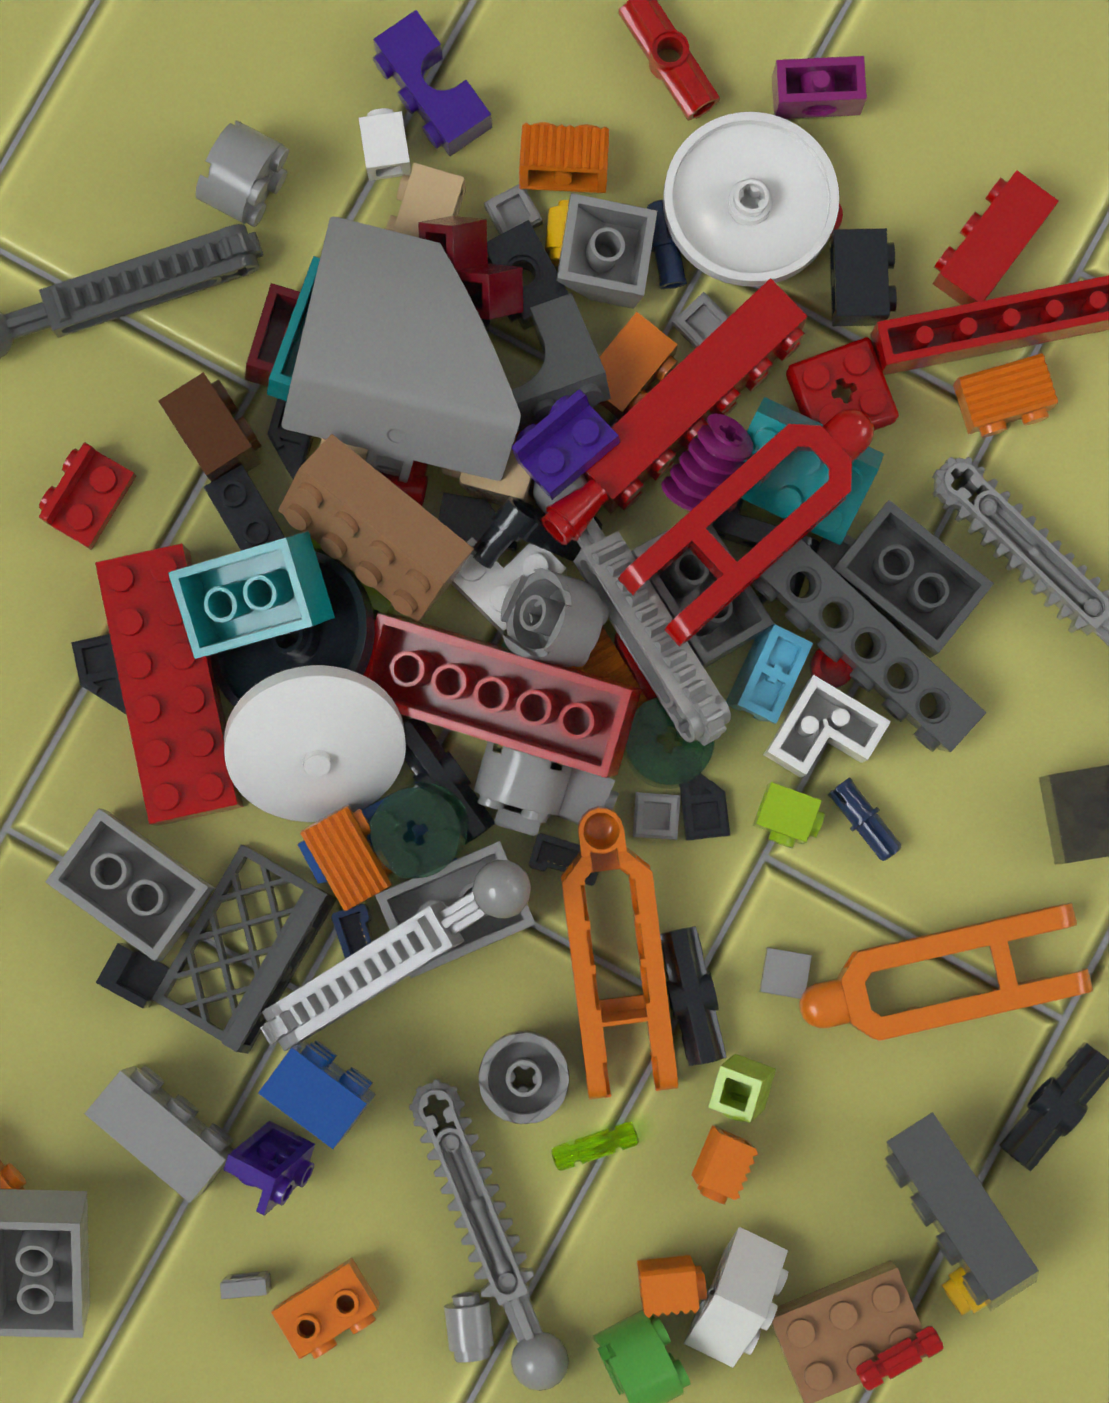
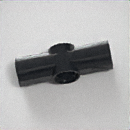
M412 718L403 724L406 740L404 760L415 775L412 777L435 809L439 808L453 831L467 845L496 823H494V819L486 808L478 803L479 798L469 786L471 781L451 753L444 751L437 741V737L425 721Z
M696 926L660 934L662 953L669 981H666L667 991L674 1019L679 1022L682 1034L681 1039L689 1066L702 1065L727 1058L716 1011L719 1010L711 973L706 971L703 950Z
M1083 1042L1055 1078L1050 1077L1036 1090L1027 1104L1028 1110L999 1146L1031 1172L1043 1156L1048 1153L1060 1136L1063 1137L1069 1134L1084 1117L1088 1109L1086 1104L1109 1077V1060L1088 1043Z

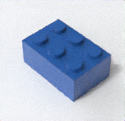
M315 1040L314 1043L311 1042L310 1044L304 1041L289 1050L258 1094L330 1148L334 1149L376 1095L369 1089L373 1082L353 1067L344 1071L333 1061L337 1055L319 1041Z

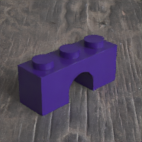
M417 10L373 39L377 54L372 57L375 65L385 79L390 77L395 79L401 88L397 92L400 100L411 114L416 111L420 114L426 123L422 126V129L436 149L442 146L447 154L452 156L492 128L491 113L467 80L449 90H436L424 81L426 72L433 65L441 61L443 56L441 43Z

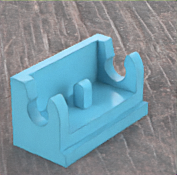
M776 624L771 625L754 639L726 700L728 706L735 710L748 712L754 715L753 718L777 724L813 643Z

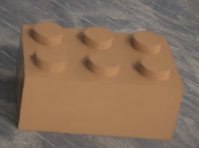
M891 1261L778 1306L771 1323L804 1403L817 1402L860 1384L861 1381L855 1369L857 1365L869 1358L873 1362L876 1361L878 1353L907 1337L912 1341L917 1338L915 1333L922 1329L898 1267Z

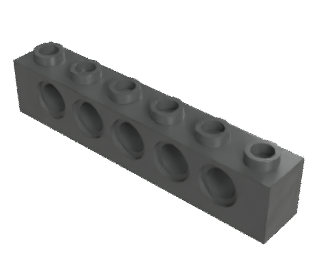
M800 540L753 582L754 588L766 599L773 602L777 598L789 609L785 616L798 629L805 632L809 628L821 639L817 646L835 662H838L840 658L853 669L849 674L850 677L867 692L874 688L885 699L881 705L891 716L900 722L906 718L917 729L913 734L915 738L930 751L934 752L938 748L942 751L952 752L986 714L974 700L803 540ZM797 572L804 574L809 582L807 593L800 598L796 597L790 590V580ZM831 602L836 604L841 611L839 623L832 628L828 627L822 618L823 609ZM865 632L871 637L873 648L868 656L862 658L855 650V641L860 634ZM899 663L904 669L905 678L901 685L894 688L888 682L887 672L893 664ZM927 693H931L937 703L936 710L929 717L923 716L919 708L921 698Z

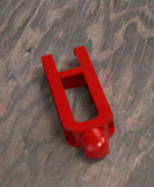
M845 409L834 415L823 426L788 424L630 564L618 577V580L635 596L637 591L654 574L660 570L661 572L665 571L688 549L697 556L717 580L665 627L664 630L679 647L682 646L846 500V496L851 492L852 463L865 452L873 439L874 427L869 416L860 410ZM799 450L813 451L829 468V480L737 562L707 528L725 511L730 513L737 506L739 500L759 481L762 483L766 481L776 466L793 451L797 453Z

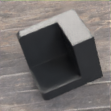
M117 943L96 983L143 1009L149 1008L154 1001L152 998L167 974L169 967L159 961H153L147 955L127 943Z

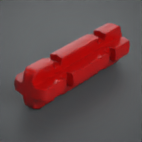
M927 1326L916 1332L917 1338L912 1341L907 1337L878 1353L876 1361L873 1362L869 1358L857 1365L855 1368L856 1373L867 1391H871L884 1384L883 1378L888 1376L891 1380L922 1363V1356L927 1355L930 1358L941 1352L944 1346L937 1331L932 1326Z

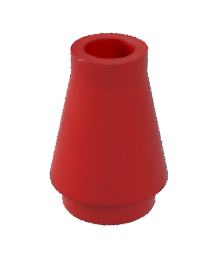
M590 479L584 486L549 505L546 508L547 514L541 518L542 523L551 536L561 544L567 545L571 540L578 541L609 497L600 484Z

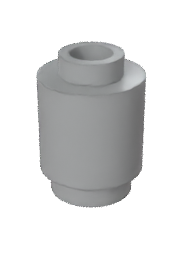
M464 1292L453 1295V1302L446 1304L444 1310L449 1351L454 1352L455 1361L463 1363L475 1362L491 1357L490 1347L494 1345L489 1300L480 1299L479 1292Z

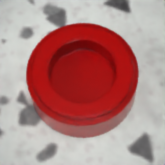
M820 648L813 654L810 661V673L812 676H817L835 688L845 685L851 679L849 674L853 669L841 658L838 662H835Z

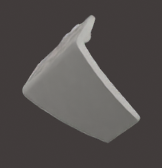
M332 216L329 219L281 424L282 428L327 439L333 434L344 444L368 449L365 461L381 473L398 476L399 482L407 483L413 460L496 481L501 480L517 434L521 414L485 326L443 247L438 242Z

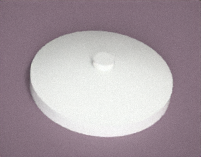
M760 112L728 114L704 124L693 132L675 153L667 172L663 192L665 221L669 233L680 252L703 273L722 282L738 286H762L770 278L777 283L804 270L817 258L828 242L839 210L837 177L829 157L820 144L808 132L789 120Z
M310 665L287 669L253 686L233 708L224 734L226 767L238 791L253 805L269 814L301 822H317L349 804L353 812L368 807L378 800L394 783L402 768L406 752L402 717L388 693L377 683L357 672L325 665Z

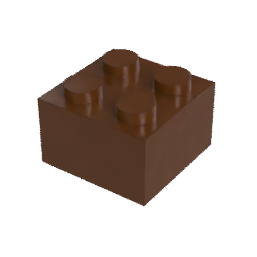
M203 372L158 401L211 482L241 464L246 472L262 463L255 452L262 445L243 416L237 420L233 418L232 415L239 410L219 379L211 384Z

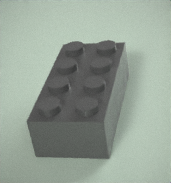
M933 1112L886 1142L889 1155L885 1157V1161L887 1162L886 1167L900 1188L908 1185L914 1195L910 1197L913 1202L911 1203L913 1209L925 1227L933 1223L940 1233L936 1236L938 1247L951 1266L959 1262L966 1274L962 1276L964 1280L962 1283L977 1306L985 1302L990 1311L1037 1282L1039 1270Z

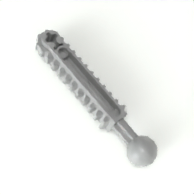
M948 458L940 470H936L932 477L935 490L932 494L943 503L942 507L945 510L949 508L957 509L958 513L955 520L959 522L967 519L971 523L968 532L973 534L979 531L983 535L980 543L982 546L992 543L996 547L993 556L996 559L1005 556L1009 560L1006 566L1008 571L1018 568L1021 571L1019 581L1023 583L1030 580L1034 584L1031 591L1033 595L1041 592L1047 596L1044 606L1048 608L1056 605L1060 609L1057 618L1061 620L1068 617L1071 620L1068 629L1070 633L1080 629L1086 635L1094 632L1109 646V589L1101 592L1097 588L1101 579L1097 576L1088 580L1084 576L1087 567L1082 565L1076 568L1072 564L1075 556L1072 552L1063 556L1059 552L1062 543L1059 540L1050 543L1046 539L1049 532L1047 528L1039 531L1033 527L1036 518L1030 516L1025 519L1020 514L1023 505L1021 503L1015 506L1009 504L1010 493L1006 491L999 494L995 490L998 481L992 479L987 482L983 477L985 469L973 463L972 458ZM962 476L967 482L964 487L956 491L952 488L951 484ZM976 492L978 496L970 502L968 499Z
M582 474L553 500L534 481L533 496L537 507L544 514H547L546 508L549 505L584 486L587 483L586 476ZM593 518L577 541L581 551L573 562L584 580L596 589L601 601L607 604L609 620L670 716L681 737L687 742L698 740L704 746L720 738L721 734L726 732L725 724L729 723L731 719L730 709L726 700L717 690L689 643L686 642L679 647L664 630L673 618L650 581L648 580L637 591L636 595L633 596L618 580L623 571L636 559L619 532L605 537Z
M494 860L487 863L475 876L473 889L469 894L446 908L442 901L426 907L262 1011L267 1022L260 1027L269 1045L279 1042L283 1051H287L293 1046L302 1043L464 942L465 940L460 931L484 916L490 915L495 918L507 919L517 915L525 908L529 901L531 883L528 874L518 864L508 860Z
M435 1079L434 1082L428 1083L423 1087L419 1086L416 1089L417 1093L413 1098V1103L409 1105V1110H412L413 1117L415 1118L413 1121L414 1126H421L427 1130L420 1138L421 1143L434 1144L435 1148L427 1155L428 1160H440L441 1165L434 1171L435 1177H447L448 1182L440 1190L442 1194H454L455 1196L447 1206L449 1211H461L462 1215L455 1221V1227L468 1228L469 1232L461 1239L463 1245H474L476 1248L468 1256L469 1262L482 1263V1266L474 1273L475 1280H489L481 1289V1296L496 1297L498 1305H503L518 1342L513 1349L511 1358L514 1375L528 1389L537 1391L551 1389L559 1384L567 1373L569 1364L567 1349L561 1340L550 1333L543 1332L528 1297L529 1288L527 1282L534 1276V1271L532 1268H520L519 1265L527 1258L526 1252H514L512 1249L520 1241L519 1235L506 1234V1230L513 1224L512 1218L499 1217V1213L506 1207L505 1201H493L492 1196L499 1190L498 1184H486L485 1182L492 1174V1168L479 1167L478 1165L486 1156L485 1151H473L471 1148L479 1137L478 1134L465 1133L464 1129L472 1122L471 1117H459L465 1102L460 1100L456 1086L451 1087L447 1083L440 1082V1079ZM434 1094L438 1100L446 1099L449 1106L444 1109L443 1114L447 1123L451 1121L455 1123V1126L443 1128L438 1135L435 1130L440 1125L437 1115L435 1113L428 1115L425 1111V1107L430 1104L429 1096Z

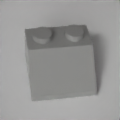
M571 193L556 281L592 301L634 309L645 293L657 211Z

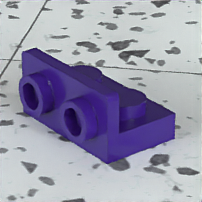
M579 389L571 396L565 395L557 400L551 407L550 414L537 425L531 424L524 428L517 436L512 450L518 464L553 500L618 445L620 438L589 405L587 396Z
M268 1121L228 1154L223 1170L238 1177L245 1185L263 1190L256 1212L265 1216L277 1204L284 1205L297 1186L302 1188L306 1185L314 1169V1163L310 1159L315 1143Z

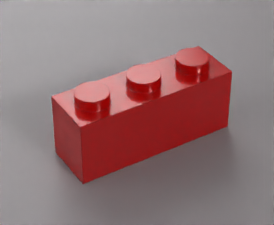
M1018 170L1015 171L1008 182L1000 177L985 198L991 205L982 216L977 212L972 214L959 232L965 237L964 241L957 250L949 246L934 266L940 272L933 285L960 305L987 299L1059 202V200Z

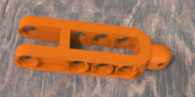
M597 806L589 809L582 815L578 826L580 852L561 875L589 1100L611 1097L603 1027L647 1022L655 1090L661 1091L678 1088L653 872L650 869V864L626 847L624 827L619 815L608 807ZM620 869L629 876L643 994L599 1000L585 879L593 872Z
M1067 903L854 951L843 966L837 979L815 983L806 988L799 1001V1010L803 1019L814 1027L831 1028L849 1023L872 1039L881 1041L1093 991L1088 968L1066 975L1041 977L1017 983L1008 941L1076 926L1077 921L1072 903ZM990 946L999 987L993 988V991L967 997L958 996L950 998V1001L924 1007L914 1006L907 1008V1011L886 1016H880L871 1010L865 983L872 972Z

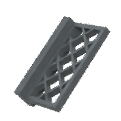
M241 844L152 1000L222 1041V1044L235 1052L249 1054L261 1033L260 1027L267 1022L262 1011L280 1000L337 898ZM247 858L260 865L264 884L242 890L239 872ZM269 871L280 876L281 879L272 881ZM292 883L304 890L295 907L279 911L274 892L275 887ZM233 884L235 892L227 894ZM266 890L272 914L249 920L244 896ZM237 899L242 922L220 928L216 914L218 908L223 902ZM289 916L283 926L281 918ZM274 920L277 933L276 940L272 946L257 950L251 926ZM211 923L212 931L205 933L207 927ZM244 929L249 953L227 959L222 935ZM214 937L219 961L197 967L194 954L199 941ZM266 955L264 961L260 965L259 957ZM251 959L255 974L249 986L234 989L229 965ZM188 962L190 970L183 971ZM221 968L227 992L205 998L199 974ZM191 976L197 1000L180 1005L170 999L168 995L176 981ZM244 994L238 1004L236 996ZM228 998L232 1016L224 1030L210 1022L206 1004ZM199 1007L201 1017L189 1009Z

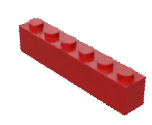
M1109 275L879 321L870 334L873 348L883 374L888 375L1109 330Z

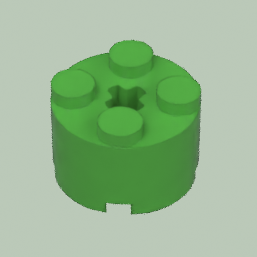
M641 1310L593 1335L594 1341L601 1346L597 1350L618 1394L625 1393L629 1403H667L684 1394L683 1388L691 1384L680 1360H675L672 1354L668 1353L664 1347L671 1343V1340L659 1317L655 1319L652 1315L648 1318L644 1311Z

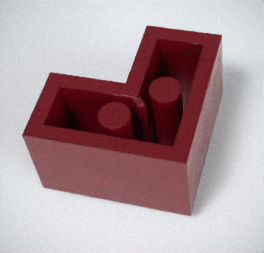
M448 216L418 222L419 238L441 244L463 282L481 319L491 320L523 312L522 267L488 264L487 219Z

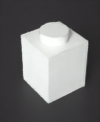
M381 108L370 111L366 117H359L369 181L400 177L403 174L410 175L411 166L402 111L393 112L392 109Z

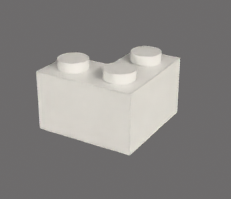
M471 538L467 543L472 547L477 541ZM529 543L504 568L497 561L491 569L486 568L473 558L474 555L470 554L451 584L502 635L506 636L507 627L506 622L501 621V608L504 598L514 581L521 575L528 577L535 573L534 569L544 568L567 575V568L551 552Z
M813 675L807 681L763 755L800 778L808 773L826 742L863 763L869 759L891 721Z
M739 1227L723 1251L714 1280L707 1291V1300L700 1302V1309L693 1316L684 1344L732 1368L743 1353L751 1355L759 1340L760 1328L767 1331L775 1317L778 1305L772 1303L774 1295L778 1296L788 1277L789 1271L783 1269L788 1250Z

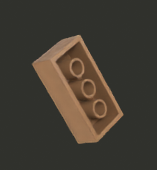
M333 434L298 469L278 509L291 526L304 532L309 531L310 537L320 544L322 550L328 556L340 560L355 572L357 578L363 584L376 589L391 602L395 610L409 616L416 623L424 617L448 589L474 550L473 547Z

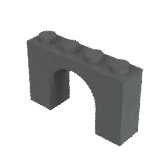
M572 293L530 307L535 332L544 352L545 360L539 372L530 381L520 387L511 389L521 414L517 432L531 424L537 425L550 414V409L557 400L565 395L571 396L579 389L587 396L591 407L611 399L606 372Z

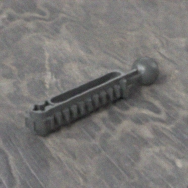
M244 224L227 226L220 230L40 289L39 292L43 302L5 315L0 312V358L8 353L14 339L50 327L59 338L250 275L259 269L257 258L264 255L256 232L248 234Z

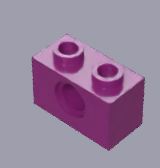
M864 56L776 60L772 74L774 115L784 119L861 115L867 99Z

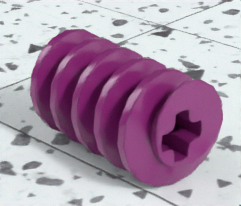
M717 413L709 415L707 418L709 425L701 426L697 432L698 438H693L688 445L689 451L682 453L679 457L680 463L675 464L670 470L671 476H666L662 481L661 486L665 495L681 508L691 511L744 464V460H747L753 452V442L750 435L741 424L731 417Z

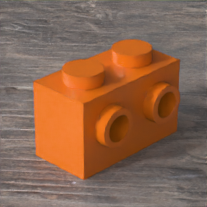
M350 1258L277 1304L271 1313L298 1358L301 1359L311 1353L313 1358L316 1359L335 1347L337 1342L334 1337L345 1330L350 1329L352 1334H356L373 1323L376 1319L372 1313L378 1310L380 1302L353 1258Z

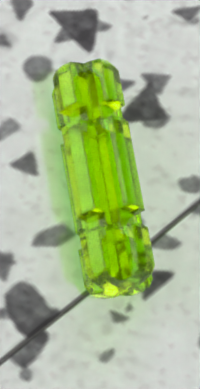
M626 1122L614 1126L615 1130L609 1132L608 1129L576 1139L574 1140L575 1144L569 1145L567 1142L553 1147L551 1154L557 1170L563 1171L575 1167L576 1162L581 1161L584 1164L616 1153L615 1149L620 1147L622 1150L636 1146L639 1143V1139L633 1123Z

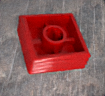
M868 337L788 366L786 377L800 414L824 425L842 410L856 409L869 416L875 431L895 423L899 417L873 345ZM837 385H842L844 389L851 390L852 393L848 398V403H844L842 398L834 399L832 397Z

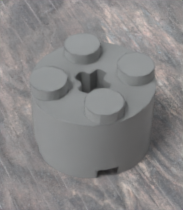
M235 120V125L228 124L211 148L206 162L211 164L209 176L207 178L200 174L196 186V198L243 224L247 223L252 227H256L265 212L266 204L264 201L269 192L277 194L286 179L287 171L282 167L288 157L289 149L276 140Z
M544 568L534 569L535 573L528 577L521 575L509 588L501 608V621L506 622L508 636L503 635L506 646L511 652L524 658L563 667H582L588 661L590 652L595 647L600 636L602 625L608 619L609 609L607 604L601 601L596 589L586 581Z
M487 741L474 791L480 794L478 803L483 806L497 810H503L504 806L508 805L522 809V817L547 823V819L551 818V815H559L573 768L505 746L500 748L498 744Z
M515 1031L500 1037L489 1047L479 1068V1088L485 1104L499 1118L513 1123H537L550 1117L563 1103L569 1086V1070L563 1052L550 1038L534 1031ZM517 1066L524 1070L529 1067L535 1070L532 1075V1080L535 1083L529 1088L524 1083L518 1087L514 1085L513 1081L516 1078L514 1069Z

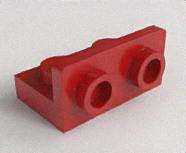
M84 442L79 450L75 448L67 456L62 467V471L65 474L57 487L51 486L43 495L39 504V509L42 510L39 518L49 526L92 550L137 475Z

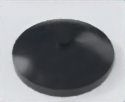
M315 552L335 618L308 628L210 655L215 680L223 695L234 707L253 686L287 669L310 665H325L345 668L364 675L373 651L375 621L369 596L360 580L351 570L329 556Z

